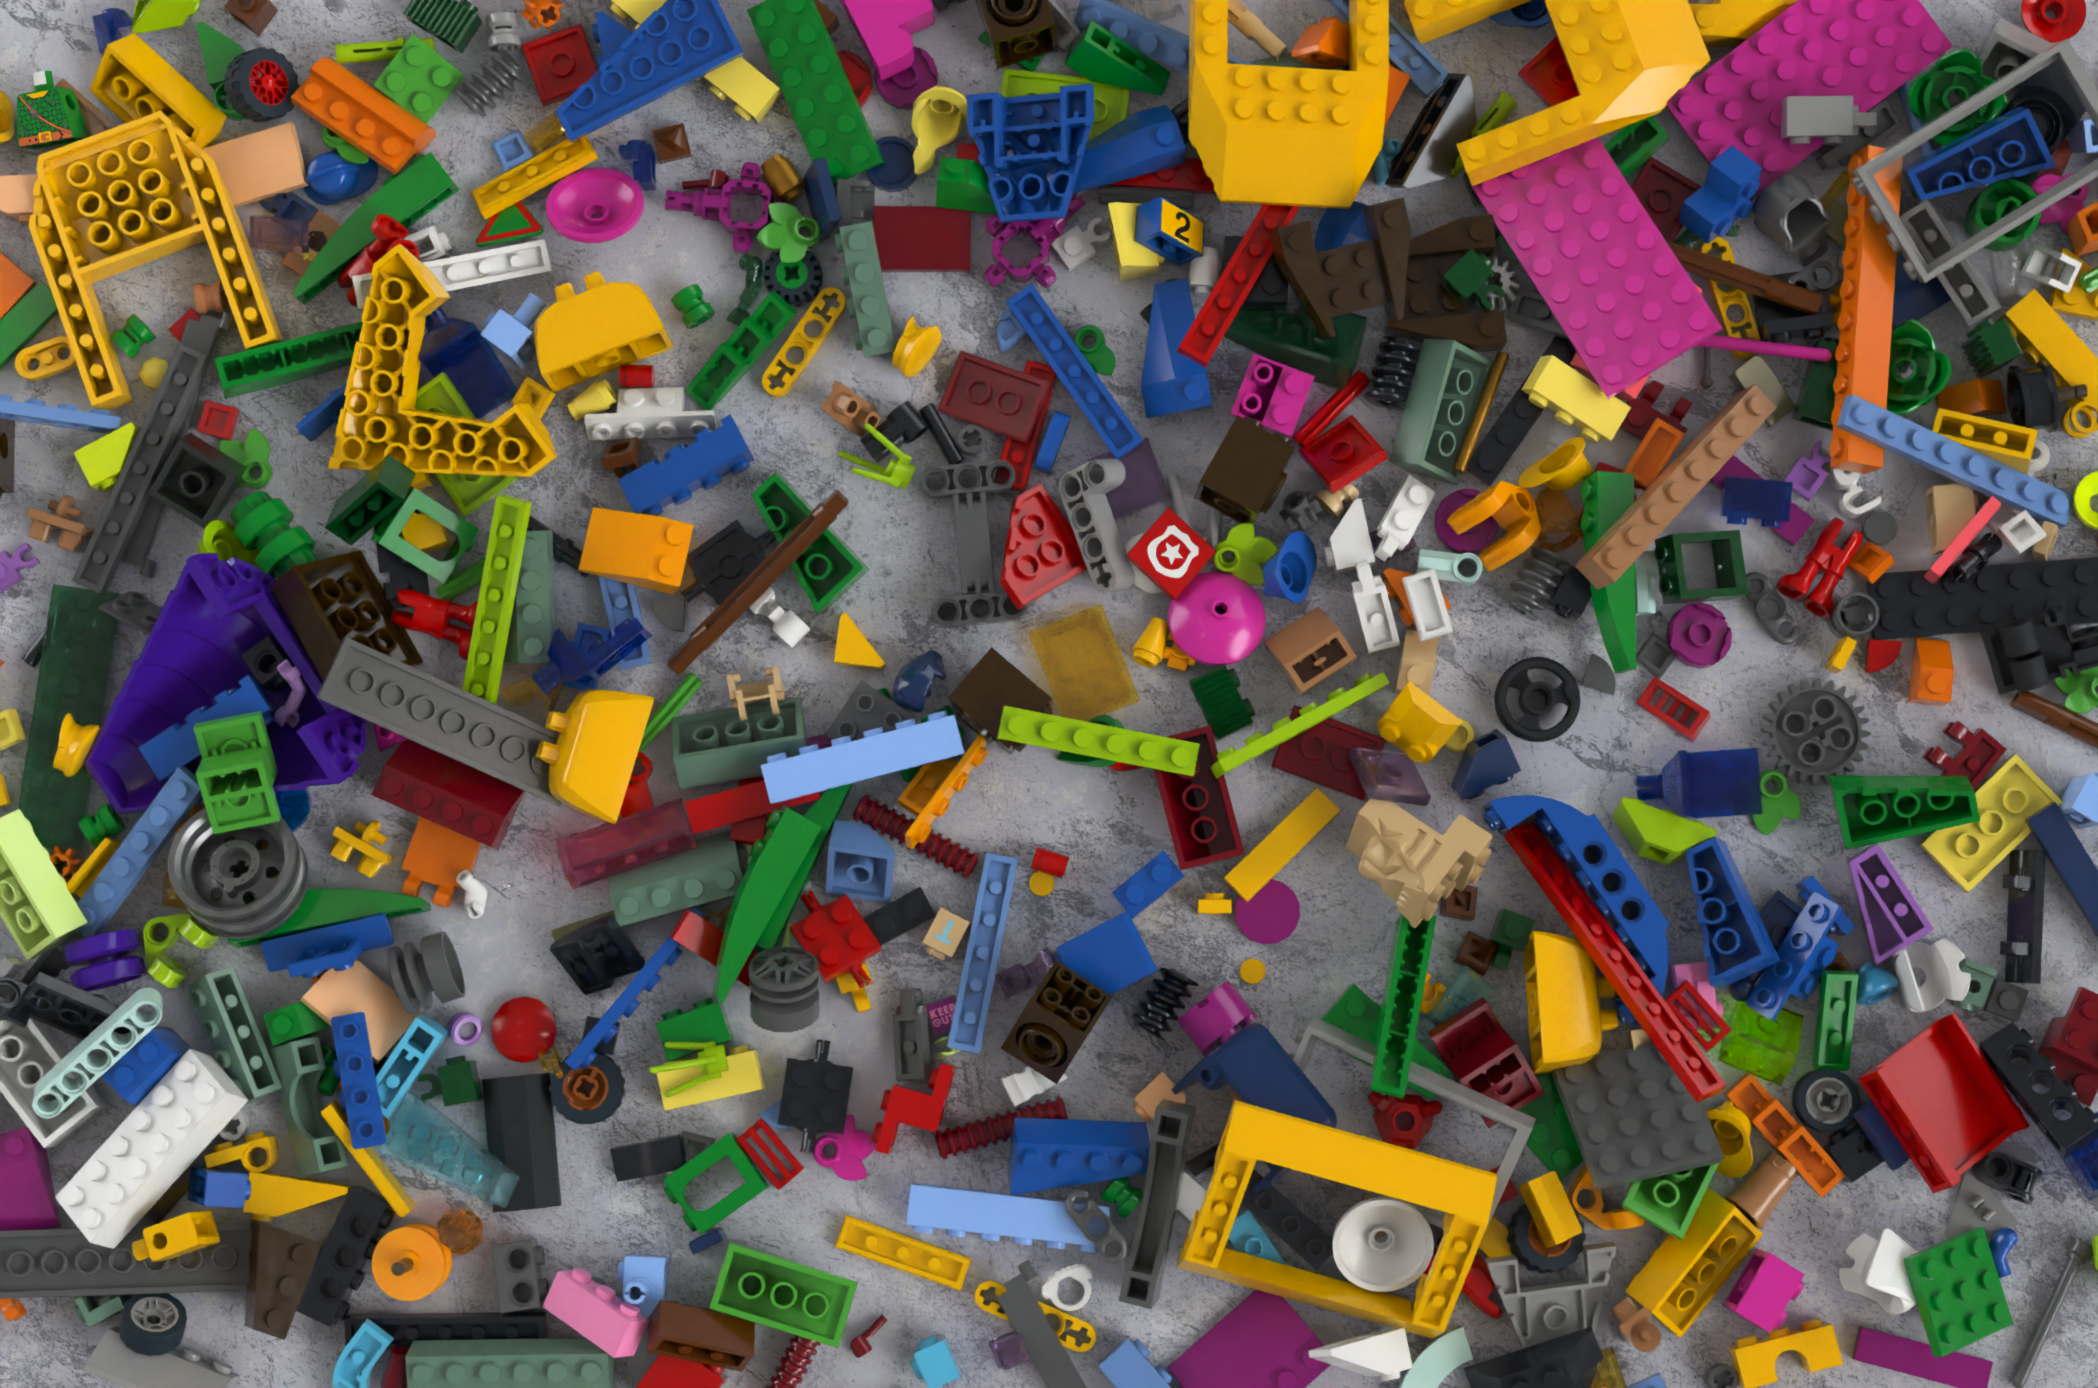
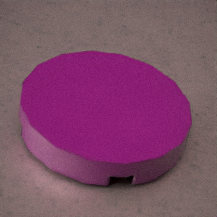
M914 46V62L908 69L882 81L876 70L874 71V82L878 94L886 103L895 108L913 109V103L922 92L937 85L938 71L935 62L927 51L920 47Z
M1474 489L1457 490L1446 496L1435 512L1434 528L1438 539L1446 548L1456 553L1473 554L1482 551L1493 542L1499 531V524L1492 515L1458 535L1447 523V519L1457 509L1475 499L1481 493L1480 491Z
M1697 602L1684 606L1672 615L1667 624L1666 639L1669 649L1677 660L1686 666L1705 668L1714 665L1726 656L1731 647V628H1728L1725 621L1726 617L1721 611L1710 604Z
M1271 879L1248 903L1238 895L1234 907L1235 921L1240 932L1249 940L1260 944H1276L1288 938L1296 929L1300 918V906L1294 891L1285 883Z

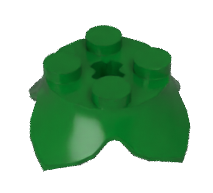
M1961 48L1945 54L1929 72L1917 77L1909 88L1907 101L1914 116L1922 120L1926 125L1953 108L1950 107V102L1946 100L1947 95L1951 94V90L1955 89V94L1960 95L1959 103L1954 102L1955 107L1996 80L1983 74L1982 63L1977 55L1966 48ZM2001 94L1932 138L1942 146H1945L1974 131L1978 125L1995 120L2008 105L2006 94Z
M1914 319L1905 321L1891 332L1886 410L1899 416L1911 413L1920 406L1928 405L1933 400V397L1944 389L1952 375L1950 359L1944 353L1938 352L1934 338L1929 330ZM1908 368L1913 371L1912 374L1903 379L1901 373H1907Z

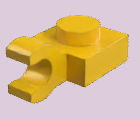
M864 962L862 968L864 969L868 977L871 979V982L868 984L870 985L873 984V980L871 978L866 962ZM850 973L835 977L842 995L852 993L858 1012L862 1013L872 1009L865 990V983L863 988H859Z

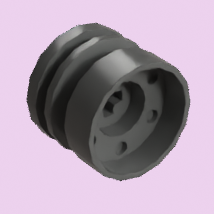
M441 931L423 937L421 939V954H419L412 942L404 943L403 951L399 946L388 949L389 974L392 986L408 1014L419 1012L420 1004L424 1009L432 1008L433 991L441 1003L465 997L466 990L462 969L454 946L446 932Z
M776 947L766 949L756 954L750 960L748 968L750 977L749 988L751 990L750 1016L754 1024L772 1032H794L812 1025L819 1018V966L813 954L796 947Z

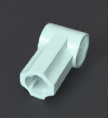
M1419 550L1417 573L1435 569L1438 581L1454 582L1462 586H1470L1476 583L1483 569L1482 562L1475 554ZM1462 562L1472 563L1476 568L1475 575L1472 577L1462 576L1458 571V565Z
M1655 550L1644 551L1635 560L1636 616L1654 615L1656 613L1655 580L1658 575V562L1655 559Z

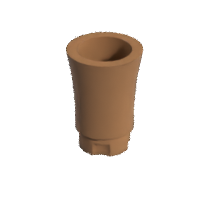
M1772 1153L1766 1161H1763L1725 1199L1733 1204L1754 1226L1762 1229L1771 1212L1792 1186L1791 1182L1795 1180L1799 1173L1791 1163L1779 1154Z

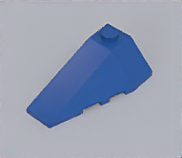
M1187 278L1158 283L1154 286L1141 380L1146 418L1213 405L1206 368L1177 352L1178 347L1195 320Z

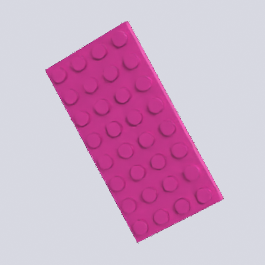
M1798 0L1687 84L1682 90L1674 94L1667 101L1665 107L1709 166L1713 160L1732 145L1762 167L1758 180L1760 186L1754 194L1755 196L1764 187L1773 183L1778 177L1785 174L1823 145V139H1810V144L1790 145V139H1781L1782 99L1787 96L1853 95V105H1859V112H1867L1951 49L1953 45L1919 0Z
M1598 137L1475 186H1472L1470 182L1472 190L1487 213L1493 215L1494 224L1608 400L1722 330L1721 324Z

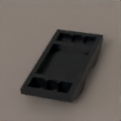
M2054 61L2025 80L1998 118L2020 106L2029 108L2052 156L2085 114L2086 110L2058 63ZM2040 171L2008 179H2015L2029 186Z

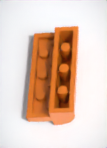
M324 57L318 60L310 68L311 75L291 96V103L394 175L400 171L412 156L414 158L419 156L436 137V132L432 127L337 63L331 57Z

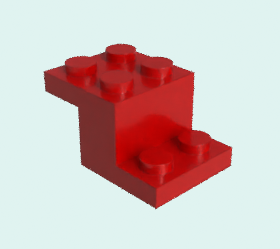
M940 1063L939 1068L932 1069L928 1087L933 1089L932 1094L898 1084L893 1085L892 1090H885L880 1107L881 1110L886 1111L883 1123H876L871 1142L877 1143L875 1151L884 1154L892 1152L900 1123L933 1132L939 1130L956 1069L955 1065Z

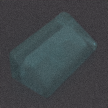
M1465 965L1429 1014L1427 1020L1436 1027L1479 998L1484 997L1487 1000L1493 991V987Z

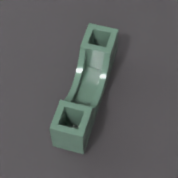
M319 1036L271 1048L272 1062L283 1087L279 1090L298 1177L304 1178L348 1166L343 1142L321 1115L318 1100V1084L326 1066Z

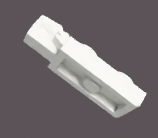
M1408 475L1401 483L1376 529L1378 531L1377 535L1382 540L1374 555L1384 562L1389 556L1391 557L1394 554L1396 548L1402 551L1409 543L1436 493L1411 475Z
M1367 560L1354 563L1359 581L1352 582V594L1368 653L1371 654L1400 646L1386 586L1382 582L1381 576L1372 575L1370 564H1368Z

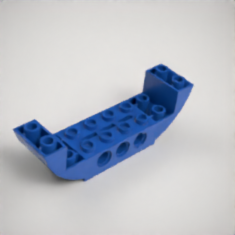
M1534 795L1509 796L1492 800L1483 805L1485 813L1482 816L1492 831L1498 829L1500 834L1511 829L1533 813L1537 818L1533 821L1544 837L1546 835L1550 836L1555 844L1552 848L1563 863L1567 862L1574 872L1572 874L1583 890L1586 889L1596 908L1605 917L1659 994L1662 995L1669 962V948L1665 929L1670 924L1596 815L1587 816L1568 804L1555 799ZM1585 848L1593 852L1594 861L1592 864L1588 863L1583 857ZM1604 876H1608L1613 883L1610 892L1602 885ZM1624 903L1631 909V917L1629 919H1626L1621 913ZM1620 996L1614 997L1613 1001L1616 1006L1613 1009H1616L1619 1020L1623 1024L1628 1023L1630 1026H1641Z

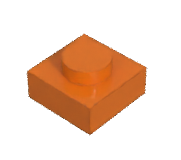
M1868 541L1853 556L1847 566L1851 572L1873 584L1895 563V560L1889 552Z

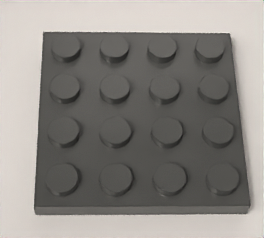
M1654 1043L1637 1046L1635 1051L1633 1048L1595 1055L1586 1063L1551 1071L1595 1190L1721 1163L1724 1158L1702 1101L1696 1102Z

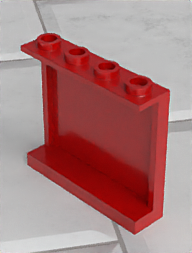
M1955 1012L1933 1021L1858 1078L1933 1193L1954 1187L1961 1181V1174L2014 1132L2030 1126L2023 1116L2021 1109L2016 1105L2004 1087L2002 1080L1996 1075L1986 1060L1984 1053L1978 1048L1968 1033L1965 1024Z

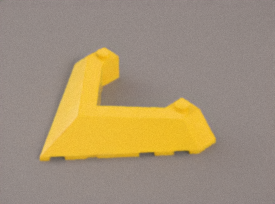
M401 244L396 245L375 262L371 273L373 279L369 296H366L361 322L363 323L359 341H356L345 388L344 396H346L344 408L340 411L335 437L337 439L333 456H330L327 469L371 470L389 454L414 472L532 477L557 458L548 429L528 403L515 404L495 421L415 409L425 320L429 314L451 297L432 271Z

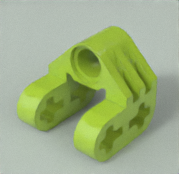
M191 913L153 918L146 923L143 930L146 966L149 967L147 972L168 988H179L190 973L165 953L167 949H171L181 936L201 949H210L220 937L201 926ZM160 923L165 924L169 930L168 937L164 941H160L155 934V930Z

